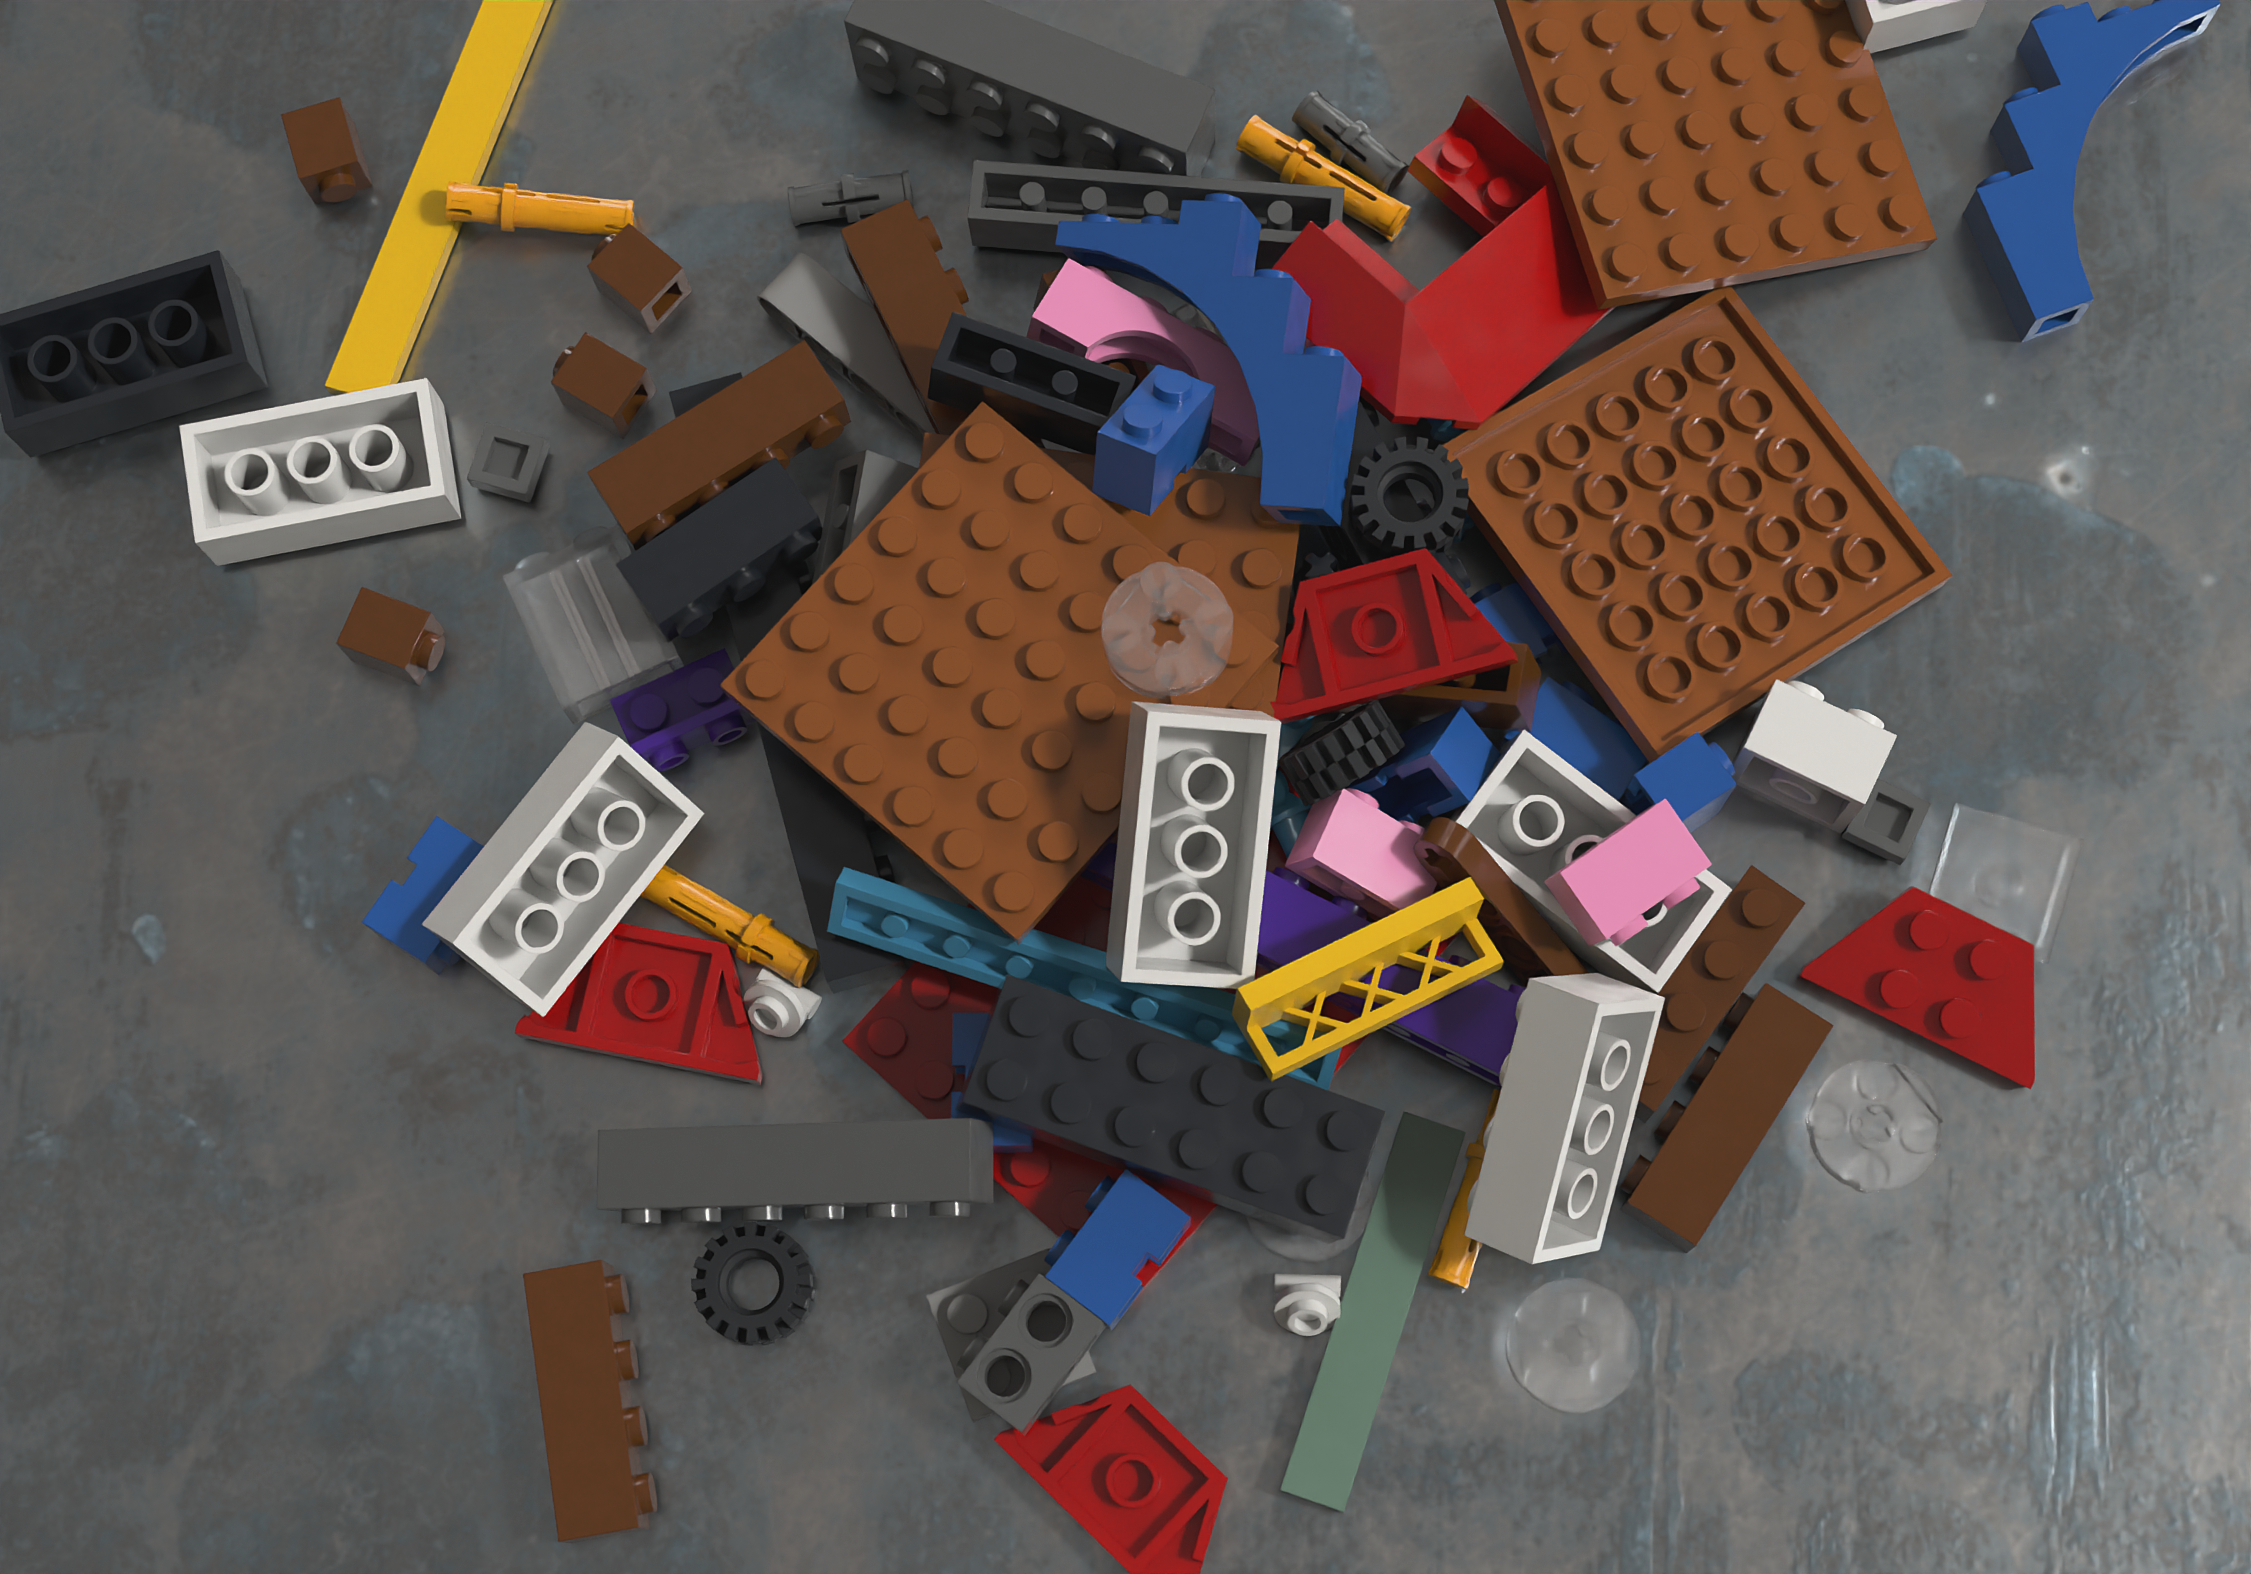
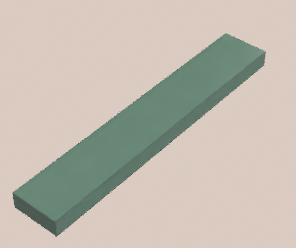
M1403 1111L1340 1304V1318H1336L1280 1491L1342 1513L1344 1512L1466 1132Z

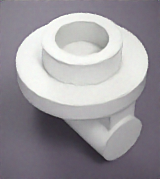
M764 967L757 976L755 983L746 991L743 1002L750 1021L758 1030L765 1034L784 1038L794 1035L805 1020L810 1019L815 1014L822 997L803 986L798 988L791 981Z
M1274 1273V1315L1277 1322L1283 1328L1298 1335L1313 1336L1327 1331L1334 1326L1336 1318H1340L1341 1275Z

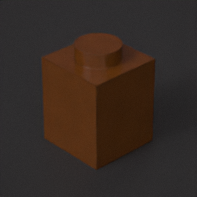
M340 97L281 114L298 178L315 204L322 201L341 202L353 197L359 190L372 187L355 123Z
M630 223L617 235L611 234L603 239L594 250L591 262L587 265L598 291L650 334L692 292L683 267Z
M586 332L575 347L569 346L561 353L553 369L554 378L551 381L562 404L621 439L625 438L657 391L646 367Z
M361 587L336 644L351 661L420 686L426 671H433L441 660L445 648V637L442 636L445 630L431 612Z

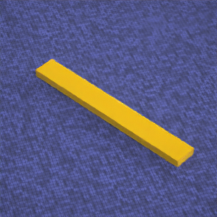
M553 0L482 1L324 385L329 393L341 395L398 384L463 224V221H446V210L448 209L445 208L448 183L452 181L478 186Z

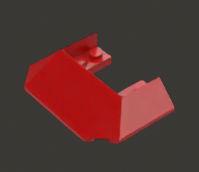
M1466 95L1453 124L1414 155L1407 171L1484 238L1421 291L1338 219L1334 220L1323 230L1311 220L1272 268L1290 274L1311 299L1305 347L1322 346L1341 351L1362 376L1360 395L1391 423L1416 425L1419 418L1452 420V428L1478 430L1615 308L1610 307L1599 310L1597 308L1546 155L1486 103Z

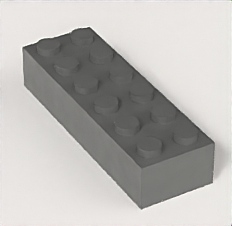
M854 0L844 20L856 76L860 77L865 85L881 93L890 94L894 90L912 97L921 107L934 114L946 115L950 112L966 118L978 130L988 135L999 137L1005 133L1023 140L1030 149L1042 156L1057 158L1061 155L1081 163L1083 168L1200 177L1215 144L1214 88L984 0Z

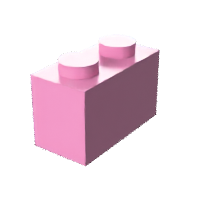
M1351 788L1337 790L1331 796L1323 800L1320 799L1312 805L1285 867L1330 894L1356 903L1369 913V917L1376 921L1431 896L1437 882L1419 862L1413 849L1425 829L1412 822L1397 821L1378 810L1379 803L1362 791Z
M1665 798L1641 812L1547 878L1544 883L1589 947L1608 938L1616 947L1648 925L1642 914L1658 902L1662 901L1668 910L1697 891L1700 885L1694 877L1712 864Z

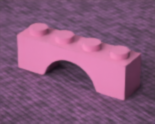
M1070 258L1067 259L1032 315L1026 337L1098 363L1118 358L1136 359L1155 366L1160 364L1170 369L1180 370L1191 377L1215 385L1208 447L1245 467L1260 442L1255 404L1240 364L1231 349L1224 345L1221 338L1212 331L1202 327L1194 328L1170 315L1167 309L1158 301L1145 296L1138 297L1114 284L1113 280L1104 271L1093 266H1082Z

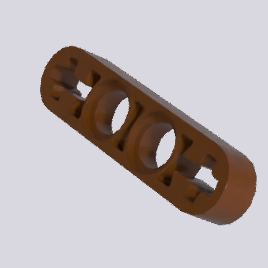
M1438 817L1431 821L1413 847L1415 856L1442 889L1471 877L1484 898L1477 919L1504 962L1526 988L1529 978L1590 974L1467 828L1448 818Z

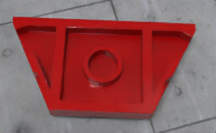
M1424 548L1299 583L1293 608L1295 621L1292 632L1286 637L1281 663L1284 664L1276 702L1271 701L1270 704L1274 710L1273 718L1284 724L1519 662L1516 652L1434 556Z
M1914 886L1909 887L1871 918L1864 920L1845 934V937L1818 957L1803 965L1799 973L1801 977L2031 1089L2035 1081L2034 945Z
M618 923L544 1017L532 1011L529 1016L524 1014L516 1024L515 1034L521 1038L761 1085L763 1076L748 1014L743 1002L744 998L732 950L727 943Z
M1131 1384L1100 1395V1397L1079 1405L1075 1404L1038 1419L1026 1435H1023L1016 1428H1010L1000 1432L993 1439L1130 1574H1200L1228 1478Z

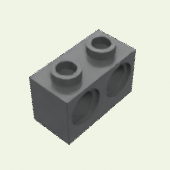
M1040 1273L1030 1285L1023 1279L1016 1283L997 1310L1006 1318L990 1339L980 1333L968 1346L957 1363V1366L964 1371L957 1383L1023 1435H1026L1105 1329V1324L1102 1320ZM1055 1306L1066 1317V1326L1063 1333L1057 1339L1049 1342L1036 1340L1029 1333L1028 1322L1030 1316L1039 1307ZM1005 1359L1019 1362L1025 1371L1023 1386L1017 1393L1008 1397L995 1395L988 1386L990 1369L994 1364Z

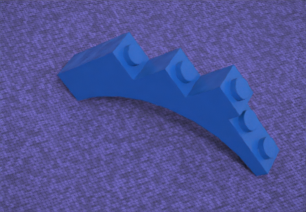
M2154 0L2152 4L2135 10H2131L2130 6L2116 8L2104 14L2098 20H2096L2088 2L2067 9L2064 5H2055L2044 9L2031 19L2017 50L2035 87L2021 90L2006 99L1990 130L2008 171L1996 173L1982 180L1976 186V190L1963 212V216L2021 343L2078 323L2094 300L2078 254L2073 215L2077 162L2094 114L2131 73L2160 52L2203 33L2221 5L2219 0Z
M1221 193L1208 194L1205 196L1204 201L1182 200L1179 224L1175 220L1161 216L1143 217L1141 223H1120L1113 217L1101 214H1086L1082 217V221L1059 220L1055 245L1068 258L1082 266H1093L1100 270L1121 272L1160 286L1201 311L1217 327L1240 364L1256 408L1263 455L1260 505L1278 523L1341 527L1362 376L1339 350L1329 347L1312 346L1307 347L1303 354L1311 299L1295 279L1286 272L1274 269H1260L1254 273L1261 223L1242 200L1235 196Z

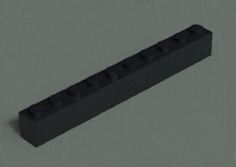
M741 372L669 392L675 418L743 377ZM807 560L794 566H788L785 563L765 577L766 582L764 586L753 596L740 602H735L732 599L725 604L741 662L812 586L813 579ZM757 721L828 986L833 994L904 974L907 968L903 956L827 931L835 884L844 867L896 884L888 855L876 857L870 834L880 832L881 827Z

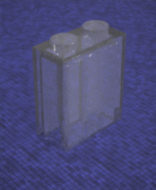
M618 524L608 529L605 526H597L585 530L573 539L572 545L552 554L540 552L522 559L515 566V571L502 576L558 702L572 724L612 707L610 699L685 666L674 641L667 642L628 587L616 566L618 562L633 553Z

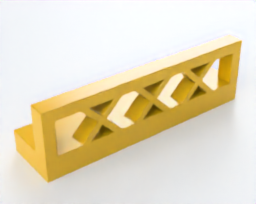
M1471 877L1237 989L1231 1015L1270 1081L1501 969L1504 960L1477 919L1484 898ZM1460 932L1464 933L1479 957L1478 960L1464 967L1435 960L1439 942ZM1429 948L1427 957L1416 954ZM1394 964H1399L1423 971L1418 989L1402 995L1377 987L1382 970ZM1430 974L1441 977L1428 984ZM1373 975L1370 985L1359 982ZM1340 991L1366 999L1361 1017L1349 1023H1343L1320 1016L1324 998ZM1373 1002L1384 1004V1006L1370 1012ZM1315 1003L1313 1013L1301 1010ZM1280 1019L1308 1027L1303 1045L1279 1057L1262 1031V1028ZM1315 1029L1326 1032V1034L1312 1040Z

